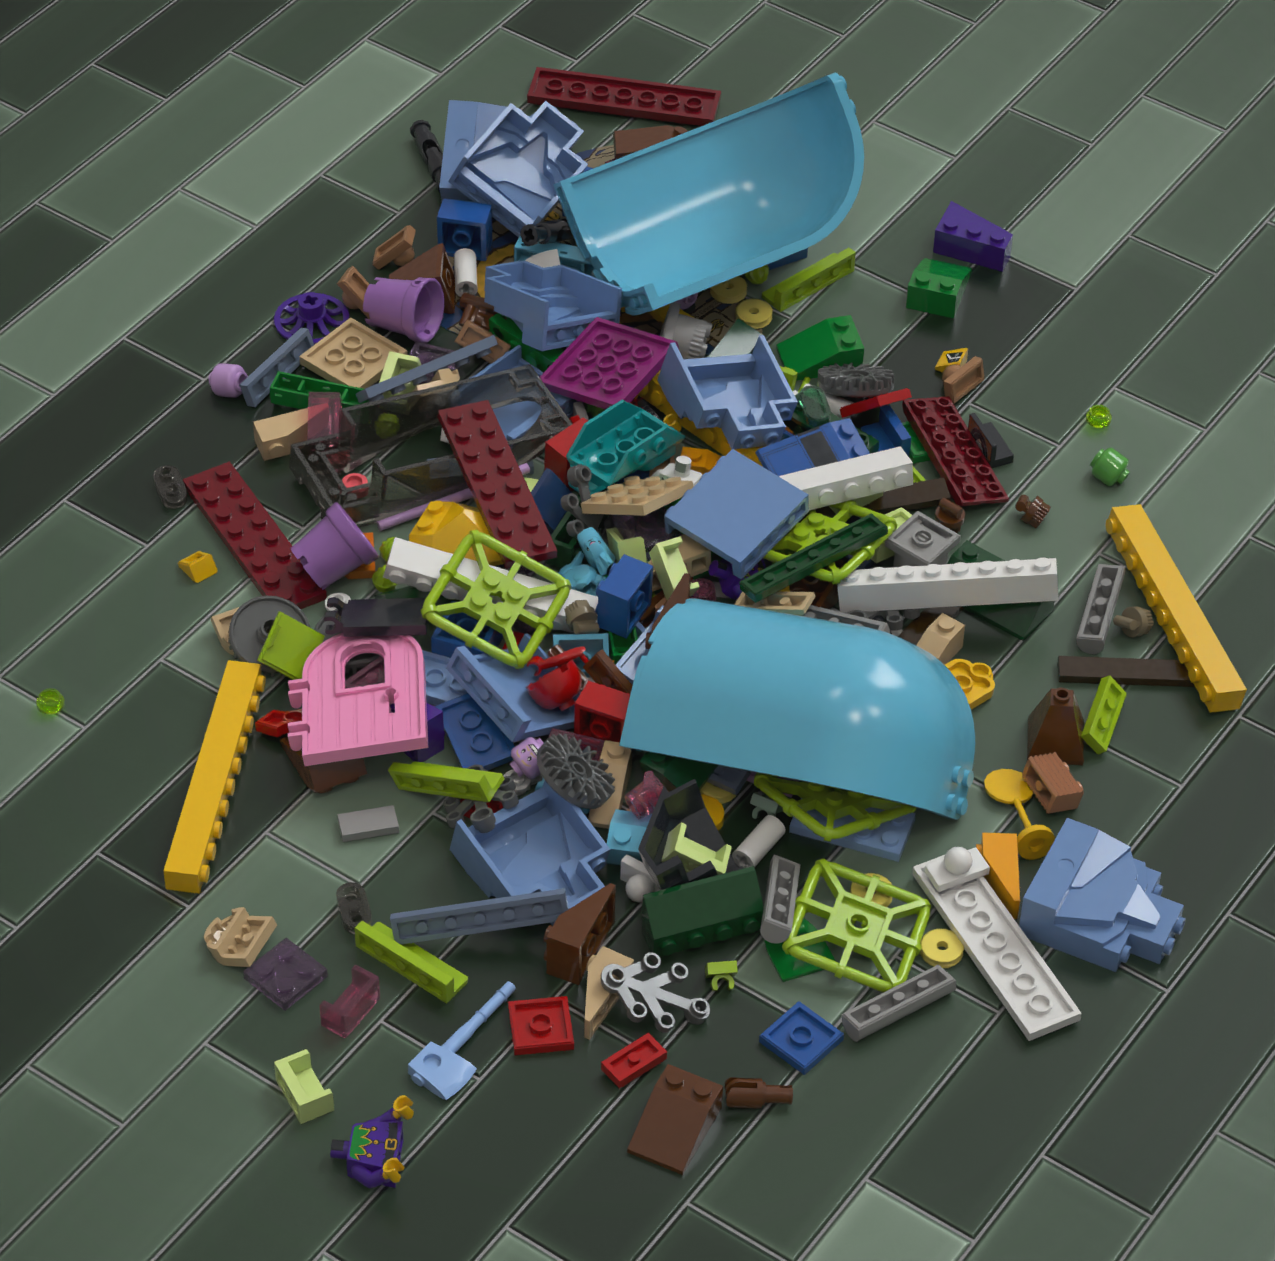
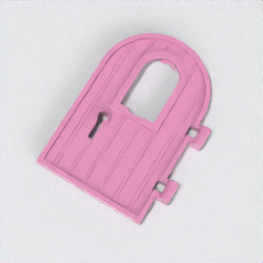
M343 633L337 634L321 643L308 656L303 667L302 679L288 681L290 689L288 696L291 706L293 708H300L302 706V721L288 723V740L293 751H299L302 748L305 766L428 748L425 662L421 646L411 635L344 637ZM364 653H375L383 657L385 683L345 689V666L351 658ZM395 703V712L390 713V705Z

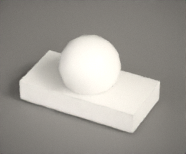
M953 847L947 851L944 859L925 865L924 872L937 892L988 875L990 867L976 847L969 850L963 847Z
M626 854L621 860L620 879L627 882L626 893L632 901L642 902L644 894L659 891L660 889L646 870L644 863Z

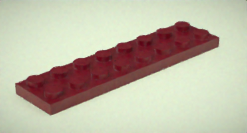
M536 67L527 94V103L542 105L547 101L552 106L699 126L715 121L721 100L720 90Z
M484 400L438 410L439 422L490 536L519 552L523 550L528 553V557L537 562L557 558L556 546L489 401ZM498 553L505 569L511 568L515 561Z
M230 461L182 479L184 489L262 596L282 597L293 602L300 609L326 600V590H322V587L320 588L304 569L300 559L295 557L290 549L292 545Z

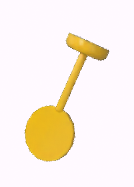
M999 769L989 773L984 780L985 791L998 802L1014 804L1025 827L1017 836L1019 855L1029 860L1039 859L1047 855L1055 841V836L1051 829L1044 825H1031L1022 803L1032 798L1033 790H1030V786L1025 782V778H1022V772L1012 769Z

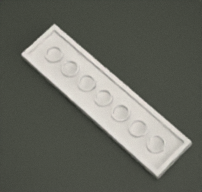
M945 855L913 867L912 875L951 931H954L961 941L967 954L1028 1041L1081 1020L1082 1013L984 876L937 892L924 872L925 865L944 859Z

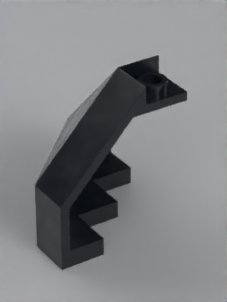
M695 779L670 792L667 791L665 786L663 787L638 848L646 870L660 890L718 875L711 861L687 873L678 855L665 862H661L668 834L681 822L687 825L684 837L715 852L725 845L705 807ZM730 854L725 873L743 869V866L738 868Z

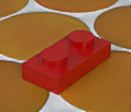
M648 1032L602 1061L601 1070L620 1089L666 1060L667 1051Z

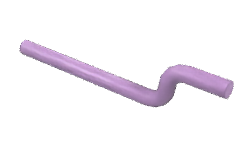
M527 463L519 465L522 475L530 473ZM467 488L434 501L459 503L473 498L470 489ZM429 503L377 521L378 529L383 531L421 517Z

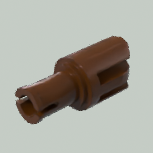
M729 1077L725 1080L724 1087L728 1107L761 1109L765 1103L792 1105V1085H766L761 1078Z

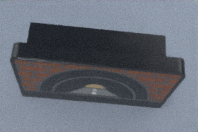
M975 413L970 414L968 429L990 467L995 468L1013 463L1014 454L992 422L982 424Z

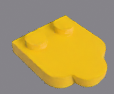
M954 659L945 664L959 682L971 710L993 696L995 682L992 670L987 664H972L965 659Z

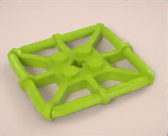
M853 500L829 505L840 510L833 518L816 513L815 509L809 510L808 516L800 523H797L763 558L776 563L788 556L774 550L790 549L796 553L848 526L849 524L845 522L852 515L863 518L872 513L888 527L887 535L850 553L849 555L853 557L841 569H838L835 562L826 566L827 570L820 569L810 574V576L820 580L832 582V584H840V581L847 578L865 560H870L874 556L875 550L897 529V523L893 517H888L856 505V502Z
M471 530L461 541L448 564L442 566L440 576L427 595L423 608L420 611L424 619L466 642L465 645L472 648L473 646L506 665L515 667V669H521L533 657L546 633H550L553 629V622L567 600L572 586L570 580L565 579L559 573L528 557V553L523 550L519 552L488 534L478 530ZM482 544L515 561L507 576L489 566ZM471 546L481 571L475 582L456 571ZM521 566H524L555 584L528 588L513 579ZM449 581L468 591L463 601L435 605ZM557 594L544 617L540 618L524 609L529 599ZM490 596L500 597L503 603L493 604V598ZM463 612L478 620V623L470 633L441 616ZM517 619L536 628L522 653L519 651L512 631V627ZM485 625L503 634L509 653L478 637Z
M756 773L754 777V785L779 804L786 815L789 817L794 816L813 833L828 842H831V839L843 838L865 829H877L880 824L913 813L917 809L913 806L870 795L804 781L797 782L779 779L778 776ZM783 793L798 795L802 799L798 801L793 798L789 799ZM872 807L884 809V811L869 813L865 809ZM816 809L827 818L826 827L809 815L807 811ZM847 815H851L856 819V821L833 828L834 820Z
M820 859L815 862V865L810 870L802 892L795 900L792 931L788 939L783 942L782 948L786 954L834 973L836 978L841 979L844 977L877 991L886 992L907 980L915 956H918L922 946L920 942L930 917L931 904L928 899H923L914 893L879 880V876L873 874V877L838 863ZM836 875L867 887L865 897L862 898L846 892ZM820 877L824 878L836 899L833 908L811 899ZM877 891L907 904L890 909L871 900L874 892ZM809 912L828 920L824 929L797 936L805 913ZM913 914L918 915L910 938L888 930L891 921ZM859 921L862 923V928H857L853 924ZM828 941L845 949L840 962H836L803 949V947ZM883 942L901 948L904 951L896 976L880 950ZM853 951L871 958L883 980L846 966L851 952Z

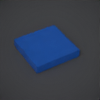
M800 1001L759 1035V1042L803 1075L810 1071L844 1040V1033Z

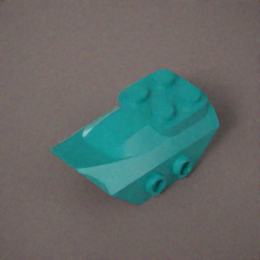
M620 400L584 423L566 457L570 467L579 464L589 467L592 477L588 482L590 495L606 489L608 486L615 484L637 470L649 471L657 467L676 453V445L683 441L685 435L642 408ZM568 482L569 486H570L572 489H574V490H576L577 492H579V488H578V487H577V488H576V487H573V486Z

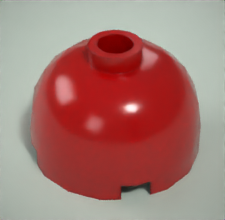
M572 659L567 664L565 663L538 678L539 680L535 683H530L525 687L535 703L542 708L551 710L559 707L563 711L575 704L573 698L581 691L582 677Z

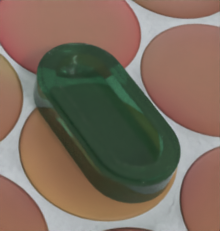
M816 386L802 388L799 392L798 401L806 423L812 427H819L831 421V409L824 391Z

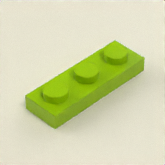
M1110 675L1102 678L1081 734V737L1097 754L1107 751L1127 694Z

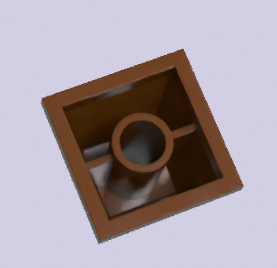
M443 243L434 246L389 274V279L415 280L418 277L435 278L441 284L444 294L443 313H455V273Z
M1066 688L1050 689L1028 716L1027 760L1030 756L1034 757L1040 754L1043 756L1045 753L1048 755L1049 753L1053 754L1056 752L1062 762H1066L1069 765H1083L1084 739L1081 737L1084 729V719L1073 690Z

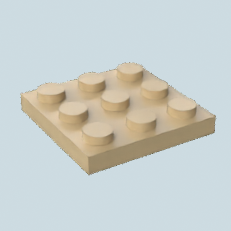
M349 318L300 355L299 359L302 366L329 382L366 389L380 380L389 351L407 355V350L353 318Z
M630 476L625 478L621 484L608 486L605 492L590 495V499L581 503L582 513L645 516L683 497L688 489L693 488V482L681 480L680 477L660 480L658 476L640 479L639 476Z

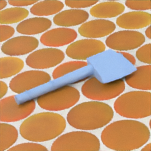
M507 981L499 990H496V993L479 1011H476L475 1015L462 1025L442 1046L430 1042L408 1064V1074L411 1075L412 1081L418 1086H424L445 1100L456 1094L470 1080L477 1068L455 1053L470 1039L483 1022H486L487 1018L503 1002L507 1001V998L516 990L514 984Z

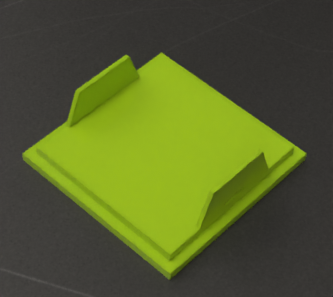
M278 611L257 661L292 680L302 679L303 667L308 656L323 642L325 636Z

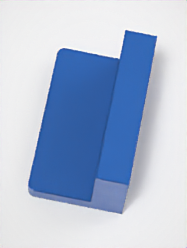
M890 405L880 407L879 422L863 426L861 430L879 440L878 452L901 446L909 457L911 436Z

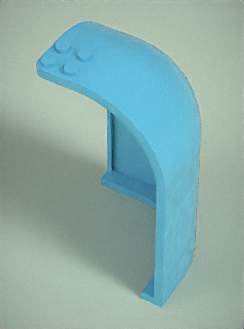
M836 72L727 117L553 184L576 244L584 260L589 259L595 269L592 271V275L597 279L622 288L621 308L625 307L627 314L640 315L653 311L804 250L827 237L838 227L852 208L857 197L864 169L862 134L855 115L856 107L854 102L849 99L846 91L847 83L844 77L839 76Z
M697 598L686 599L684 604L677 603L663 616L648 640L649 644H652L647 656H641L635 674L619 746L640 752L657 753L848 790L906 804L958 820L961 815L966 813L968 807V800L966 799L968 787H971L974 779L972 768L975 755V729L971 708L964 691L951 671L926 650L900 637L869 627Z

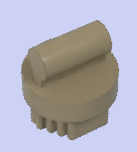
M575 600V602L566 606L564 609L566 623L571 631H574L575 634H594L599 632V624L596 622L597 614L587 600Z
M1138 606L1126 608L1121 616L1116 615L1113 619L1114 625L1121 627L1128 637H1140L1143 634H1148L1152 626H1154L1152 614H1150L1151 611Z

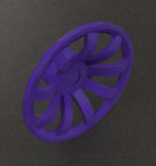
M307 292L284 301L275 312L274 324L277 332L288 340L303 327L304 323H307V329H309L315 345L330 333L323 320L333 327H339L349 319V312L340 300L330 295ZM298 301V308L289 306L291 303ZM328 301H331L338 307L335 309H327L325 306L327 305ZM283 310L289 314H294L287 319L280 318ZM342 313L343 321H337L329 315L335 316ZM297 321L293 329L288 332L282 327V325H290ZM313 323L317 324L324 337L313 339Z

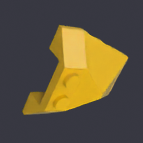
M430 501L410 532L409 541L454 554L461 541L471 530L490 534L478 508L456 502ZM482 544L489 565H502L503 563L498 552ZM471 546L464 558L477 561Z

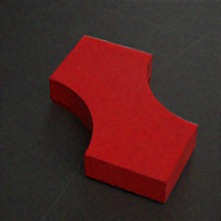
M302 708L291 711L272 710L255 722L256 731L274 737L289 733L288 723L302 721Z

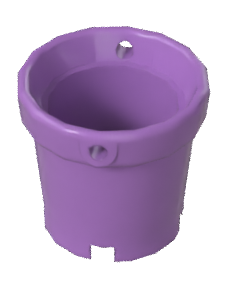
M376 277L374 279L378 281L376 285L369 284L363 302V312H369L370 319H365L369 326L406 335L410 340L419 343H427L434 338L440 327L444 311L443 290L441 284L435 278L418 277L415 280H400Z
M337 502L327 509L326 516L290 548L295 557L300 559L304 569L320 588L322 587V590L363 564L369 565L379 559V555Z

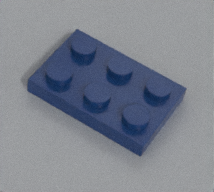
M469 693L434 706L443 711L444 731L461 768H468L469 766L479 764L488 771L513 761L511 757V750L515 748L513 742Z

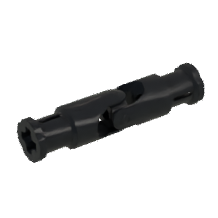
M417 120L410 127V133L412 137L416 138V146L422 159L428 166L431 178L437 183V190L440 193L443 151L436 136L430 132L431 126L429 122Z
M567 219L539 222L536 225L527 224L522 227L520 232L522 242L526 246H533L537 243L548 244L563 240H574Z

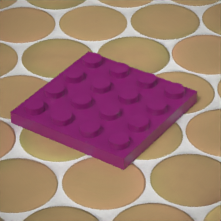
M596 317L537 379V383L541 389L603 409L613 406L620 400L630 403L661 370L670 343L675 342L679 349L678 342Z

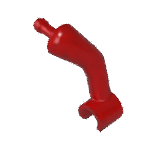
M580 646L547 659L533 656L526 667L535 664L538 669L534 676H539L542 670L565 664L577 657L585 664L589 659L583 654L586 648Z

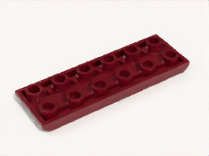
M949 396L903 400V413L940 477L945 479L948 491L957 505L971 506L982 503H1004L1009 501L1008 495Z

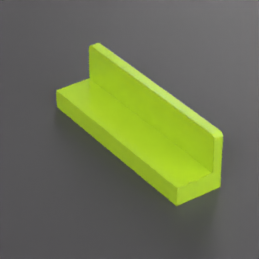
M848 247L838 254L832 253L762 292V298L779 312H782L852 273L855 268L856 252Z
M416 761L411 764L393 762L388 769L399 790L483 802L491 801L505 779L502 773Z
M361 921L355 927L356 947L445 1003H448L468 983L466 975L415 943L399 944L394 941L392 929L381 922H376L373 926H370L366 922Z

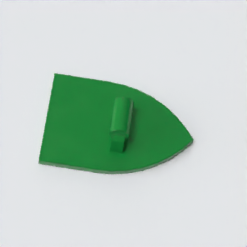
M803 918L797 936L817 931V929ZM764 939L768 956L782 982L824 970L801 961L790 954H786L782 948L783 942L770 943ZM825 941L803 947V949L835 961Z

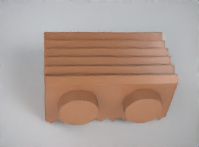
M1056 752L1053 754L1049 753L1048 755L1045 753L1043 756L1041 754L1034 757L1030 756L1022 772V778H1025V782L1030 786V790H1033V794L1041 802V806H1044L1046 812L1054 813L1077 809L1084 794L1083 787L1071 775L1067 763L1062 762Z

